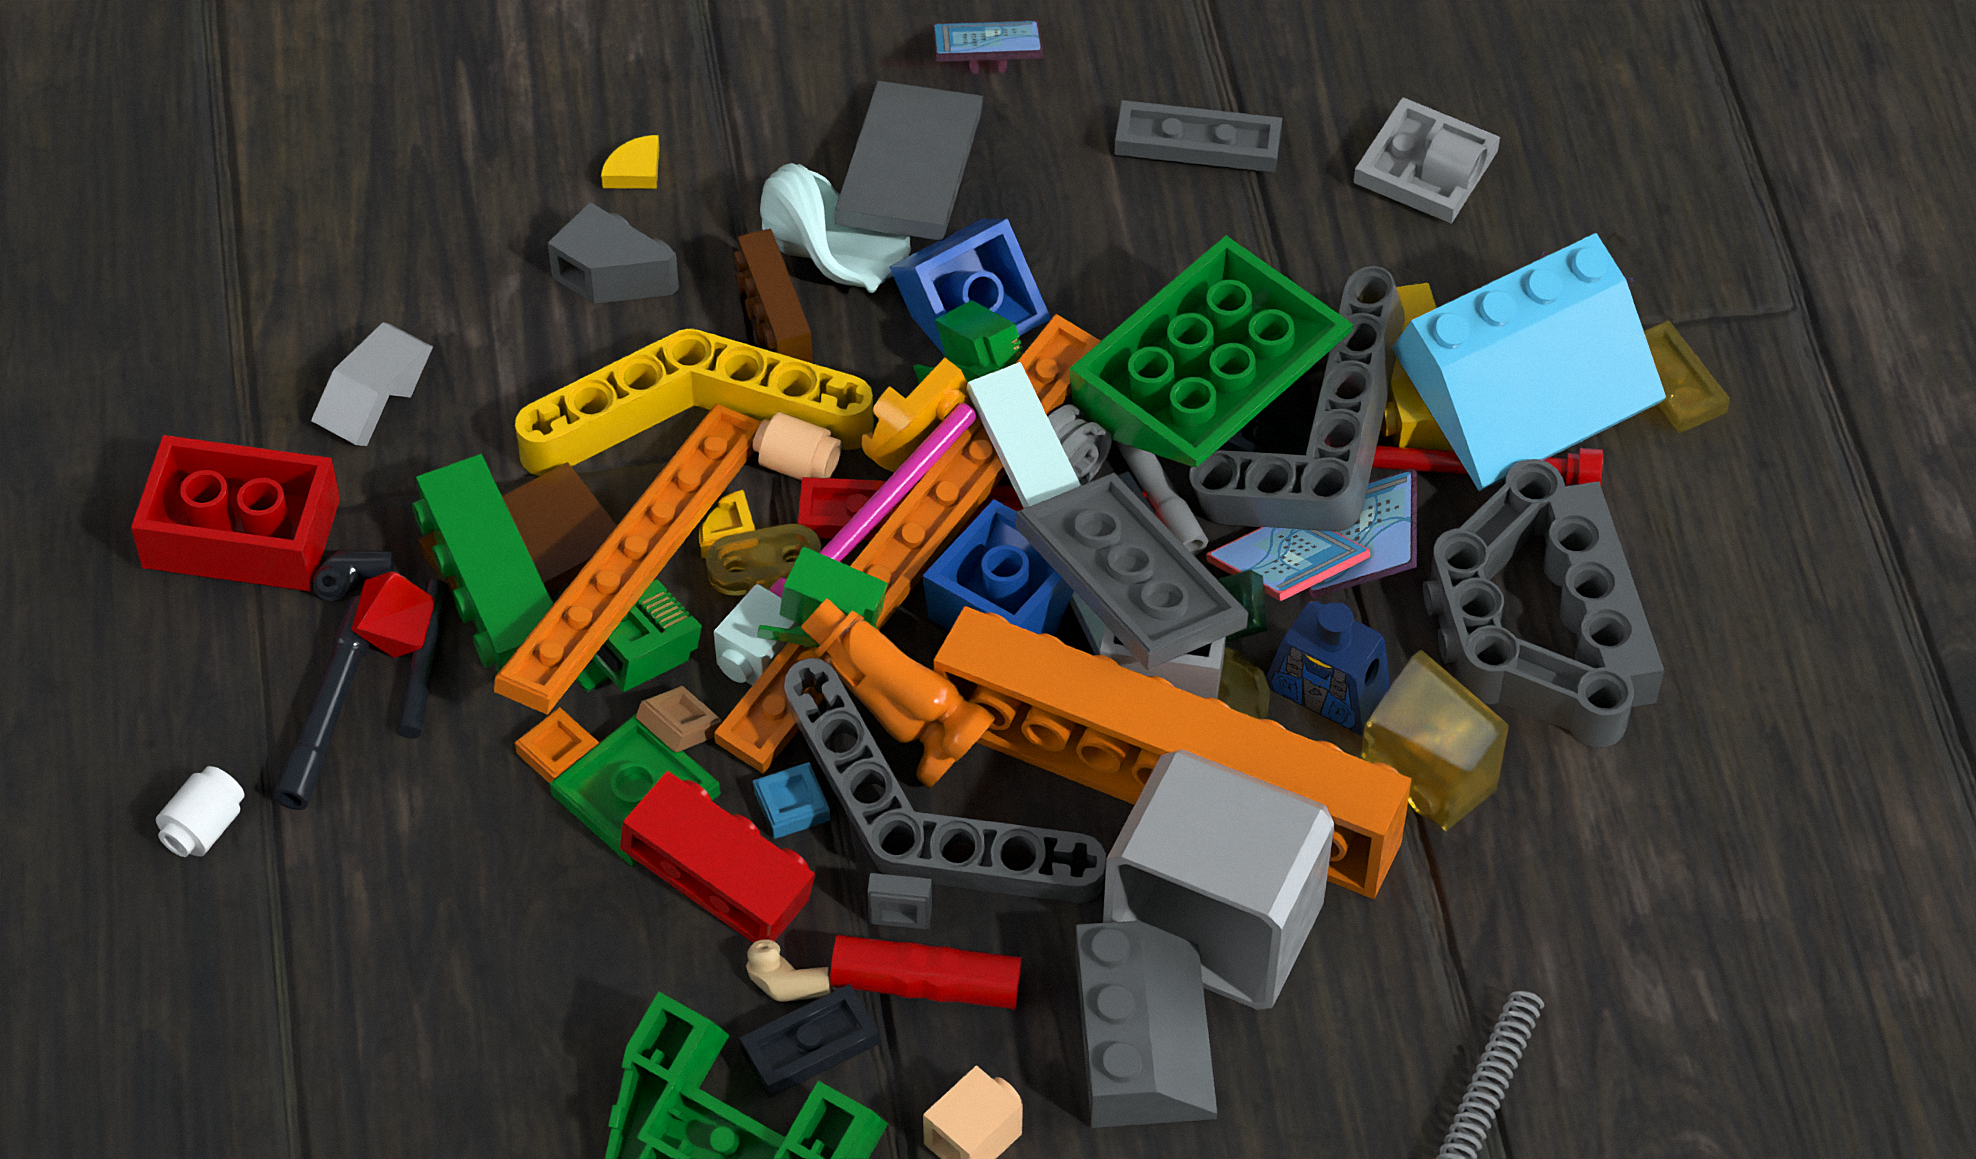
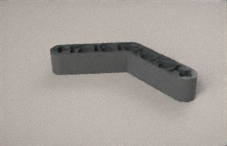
M807 658L798 661L789 669L785 676L784 688L791 714L876 867L883 874L932 879V884L1070 903H1087L1096 899L1103 892L1106 876V853L1101 843L1092 836L1082 833L914 812L836 671L830 664L821 659ZM809 687H814L818 693H823L827 711L821 716L812 696L804 694V690ZM839 734H849L857 739L854 747L843 753H834L828 750L826 745L831 738ZM867 784H877L886 791L880 800L871 804L861 803L854 798L857 790ZM903 834L914 840L913 847L902 855H892L882 849L884 842L894 835ZM958 842L969 844L975 850L972 857L963 863H953L947 861L942 856L944 850L949 845ZM1016 850L1029 852L1035 857V861L1030 868L1023 871L1008 869L1003 864V860L1009 853ZM1046 854L1054 855V863L1052 862L1053 875H1046ZM1076 860L1087 861L1088 868H1085L1083 877L1076 878L1071 876V869H1074Z

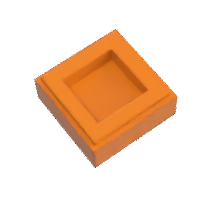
M559 707L515 742L516 753L547 782L551 783L598 745L599 742Z

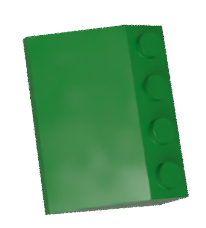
M1225 235L1069 368L1072 405L1084 413L1086 421L1089 423L1096 422L1111 434L1112 440L1197 468L1353 331V323Z

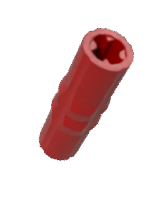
M837 935L832 957L830 987L842 988L850 984L853 990L893 994L905 998H925L936 1002H959L1016 1009L1022 957L960 950L947 946H928L916 942H894Z

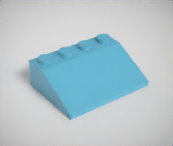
M1597 233L1411 320L1391 348L1479 492L1506 479L1509 469L1517 462L1526 459H1539L1543 461L1661 403L1666 398L1627 281Z

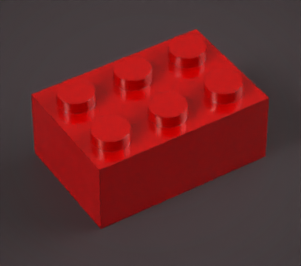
M163 435L131 526L142 568L311 592L313 576L319 568L340 501L332 458Z

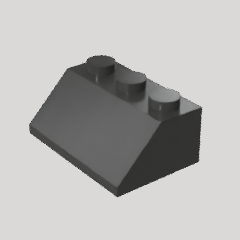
M1141 921L1076 925L1075 962L1091 1128L1217 1119L1198 944Z

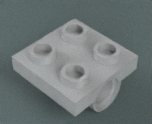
M1402 97L1355 168L1354 183L1452 224L1498 152L1500 137Z

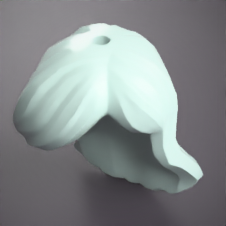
M793 163L783 165L776 172L772 173L764 184L760 214L763 230L771 228L781 252L787 255L811 258L818 269L829 279L845 285L867 288V291L870 293L875 292L878 286L884 283L886 279L893 277L889 266L909 256L911 250L910 236L836 225L835 208L840 194L825 177L816 172L809 171L800 164Z

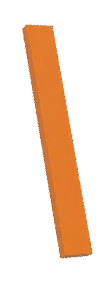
M714 405L495 676V693L544 714H549L754 453L753 441L761 421L722 405Z

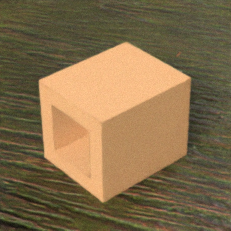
M976 1065L923 1114L924 1145L941 1159H996L1022 1135L1023 1104L1021 1098L1007 1081L1000 1077L992 1079Z

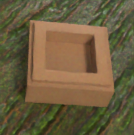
M684 686L642 701L636 718L675 753L714 738V732L722 723V720Z

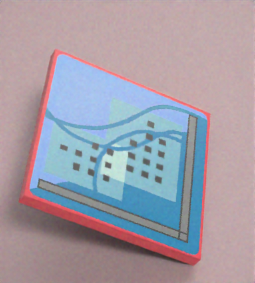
M1261 527L1207 553L1206 558L1207 562L1282 601L1370 558V549L1335 531Z

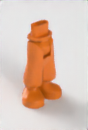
M826 598L800 628L820 645L815 651L819 657L825 651L828 652L824 658L825 662L830 664L836 671L842 684L864 704L893 738L901 743H909L917 739L923 743L924 752L917 766L916 775L918 780L930 789L955 761L957 762L991 725L995 717L984 707L963 700V697L959 695L958 689L950 680L910 659L878 629L863 621V616L853 610L848 615H845Z

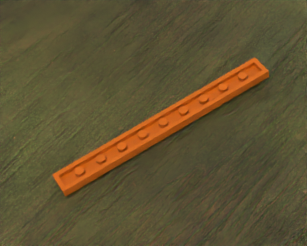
M1057 314L1016 362H1021L1047 417L1056 411L1071 393L1069 368L1101 342ZM977 411L976 420L927 471L850 566L888 583L883 610L876 623L878 630L882 628L920 581L925 572L932 566L1006 474ZM787 643L714 732L715 743L764 774L799 731V727L791 714L784 688L785 676L789 669L798 661L807 658L825 661L824 658L828 652L825 651L819 657L815 653L818 647L803 648V645ZM814 687L804 690V694L812 696L817 707L824 700L823 693H818Z

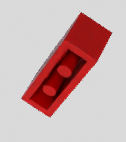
M668 770L622 824L620 849L752 943L759 940H772L775 942L810 900L815 873L809 869L807 862L799 854L788 848L779 849L762 837L758 828L749 819L740 814H729L712 802L709 794L699 784L687 779L682 781Z

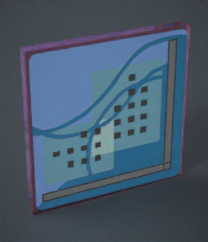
M1038 21L933 24L936 62L969 61L971 71L974 74L979 72L978 60H998V71L1004 73L1007 68V59L1043 58V46Z
M1413 468L1368 483L1364 506L1359 520L1353 526L1336 532L1370 549V558L1311 586L1309 594L1313 598L1417 567V472ZM1338 492L1333 493V494H1329V495H1327L1326 497L1332 496V495H1334V494H1337Z

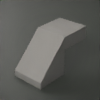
M383 322L333 370L311 421L355 445L367 446L389 395L411 398L433 346L389 323Z

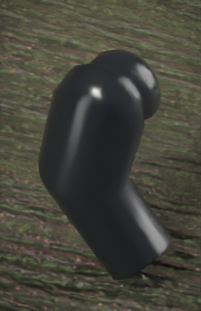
M338 551L315 572L312 581L313 589L317 596L323 600L334 601L341 599L363 580L387 572H394V552Z

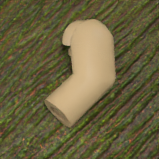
M759 940L749 947L747 952L749 961L746 965L749 977L772 999L779 1002L818 999L832 993L829 967L796 970L780 956V946L772 940Z

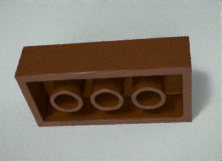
M771 228L738 236L739 251L734 252V260L740 273L735 274L739 293H746L745 306L749 319H755L757 322L755 334L759 345H765L768 351L813 364L811 331Z

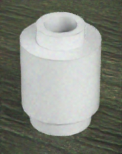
M207 766L202 773H193L156 817V823L161 830L158 834L159 839L169 850L179 856L187 857L189 854L204 856L239 814V803L244 798L243 789L230 775L213 766Z

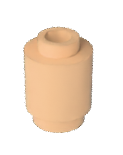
M781 412L776 413L771 421L764 419L761 422L753 441V451L759 453L758 462L760 466L801 481L802 477L831 478L837 467L842 450V441L831 437L830 430Z

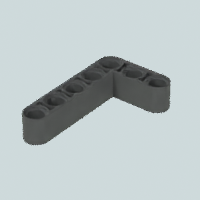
M1377 266L1364 267L1355 271L1345 284L1338 314L1353 323V331L1330 350L1306 455L1217 450L1197 468L1191 466L1189 471L1190 482L1205 517L1211 522L1221 525L1336 532L1353 526L1359 520L1364 506L1396 361V355L1391 348L1402 334L1404 325V309L1395 280L1389 271ZM1277 489H1281V490H1279V491H1277V492H1275V493H1271L1272 491H1275V490H1277ZM1336 492H1338L1337 494H1334V495H1332V496L1326 497L1327 495H1329V494H1331V493H1336Z

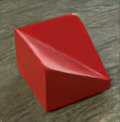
M387 572L367 579L364 582L351 631L393 658L417 651L424 644L436 598L396 572Z

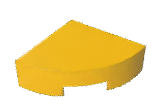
M658 135L636 138L618 147L604 164L601 175L602 187L657 189Z
M743 490L723 497L718 502V507L702 523L699 530L702 559L758 546L756 530Z

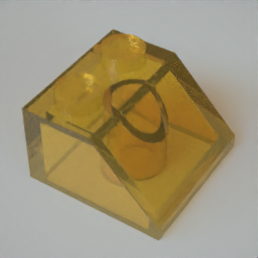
M1420 650L1411 658L1365 723L1361 757L1370 763L1389 765L1401 775L1412 778L1408 800L1410 805L1418 814L1425 818L1431 817L1447 831L1497 790L1509 724L1425 652Z

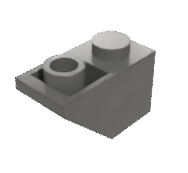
M591 202L548 242L552 278L594 304L669 296L679 289L676 253L664 241L658 238L651 239L631 227L619 214L608 213Z

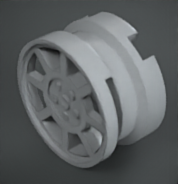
M1065 405L1050 414L1048 419L1082 486L1087 484L1103 465L1111 447V434L1096 422L1087 423L1084 419V413L1076 406Z

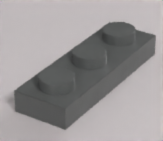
M1122 100L1115 138V155L1276 173L1282 118Z

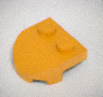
M944 358L906 399L889 386L873 407V413L879 418L874 433L862 435V449L864 453L881 467L895 472L959 403L967 404L976 413V409L966 391L968 383L962 371L948 359Z

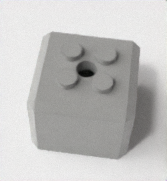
M1184 749L1163 754L1159 758L1106 859L1103 923L1141 921L1194 942L1199 946L1203 988L1257 1010L1273 1008L1324 904L1334 821L1326 805Z

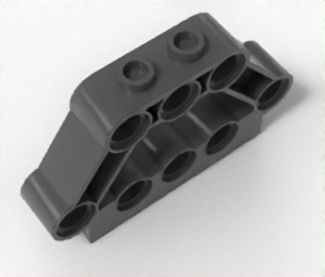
M1526 459L1517 462L1509 469L1504 486L1459 529L1444 532L1437 538L1433 548L1429 580L1423 583L1426 610L1430 616L1437 615L1441 627L1438 630V646L1441 658L1445 664L1452 663L1458 684L1467 697L1481 704L1500 703L1569 730L1582 744L1605 748L1616 744L1624 736L1631 707L1657 703L1664 668L1599 481L1565 487L1558 469L1550 463L1539 459ZM1544 535L1547 544L1543 561L1544 573L1551 582L1562 589L1559 619L1568 630L1576 633L1578 637L1574 660L1518 639L1509 630L1501 627L1504 597L1500 588L1489 580L1534 536ZM1483 662H1490L1496 665H1489ZM1594 705H1601L1606 708H1599Z

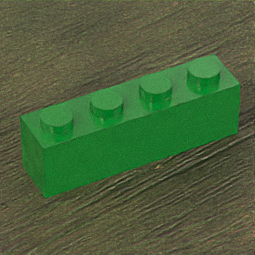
M482 454L417 476L420 500L413 502L412 508L422 534L433 533L437 545L432 546V552L442 578L446 579L453 576L458 588L452 590V594L463 623L473 621L479 632L473 635V641L483 667L487 668L494 665L497 673H499L550 610L553 603Z

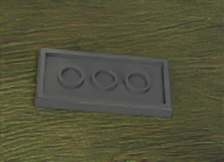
M878 81L835 208V224L933 240H944L982 113L983 96Z
M1115 473L1016 512L1015 527L1147 670L1247 628L1248 612Z

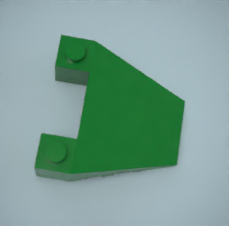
M658 991L626 1046L622 1068L625 1069L617 1105L612 1107L608 1125L611 1128L605 1159H869L888 1123L869 1108L820 1081L816 1083L786 1137L700 1090L699 1087L727 1041L729 1034L711 1020Z

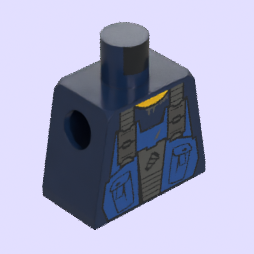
M1309 601L1280 643L1264 680L1263 687L1362 736L1390 694L1385 638L1380 632L1354 620L1352 610L1345 604L1331 602L1324 605L1317 601Z

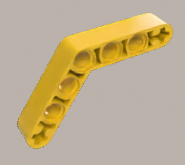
M684 329L527 405L518 413L515 428L520 461L529 473L537 476H542L566 462L572 467L692 406L711 410L715 404L722 405L761 422L764 419L771 421L776 413L781 412L830 430L831 437L842 441L843 450H853L862 447V435L873 433V394L871 387L864 380L856 376L701 330Z

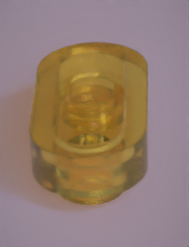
M785 524L722 537L710 546L706 554L708 580L716 590L727 595L748 594L756 584L769 590L780 577L788 578L796 562L787 563L785 561L790 558H798L803 546L819 553L821 551L820 539L812 529L800 524ZM733 569H741V570H744V571H742V572H735V573H734V572H729L730 570H733Z

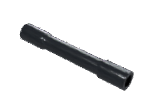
M361 596L352 597L348 601L333 640L332 653L296 745L288 754L275 787L274 799L286 808L303 810L308 806L324 764V753L360 660L366 655L370 642L351 631Z

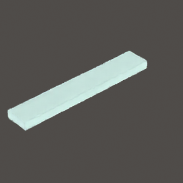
M1021 362L968 382L966 391L1024 509L1081 486ZM1074 591L1070 600L1071 607L1094 654L1100 655L1105 624Z

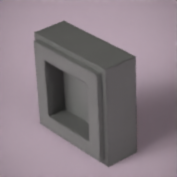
M870 873L868 885L869 923L930 929L932 879Z

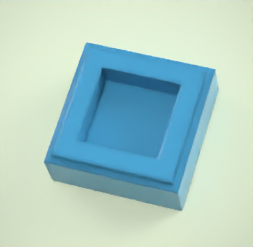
M810 762L753 780L755 796L773 839L831 821L829 806Z

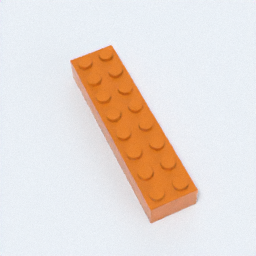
M964 606L934 659V671L950 680L958 689L959 695L963 697V700L984 707L995 717L991 725L976 741L977 743L1128 803L1136 804L1161 755L1184 749L1326 805L1334 821L1327 881L1375 899L1402 843L1412 778L1401 775L1389 765L1362 760L1344 753L1332 743L1313 741L1287 731L1275 721L1256 719L1231 709L1218 699L1199 697L1174 687L1169 681L1161 677L1145 676L1119 666L1117 662L1107 656L1088 654L1065 645L1061 640L1050 634H1036L1009 623L998 614L991 612L982 613L967 606Z

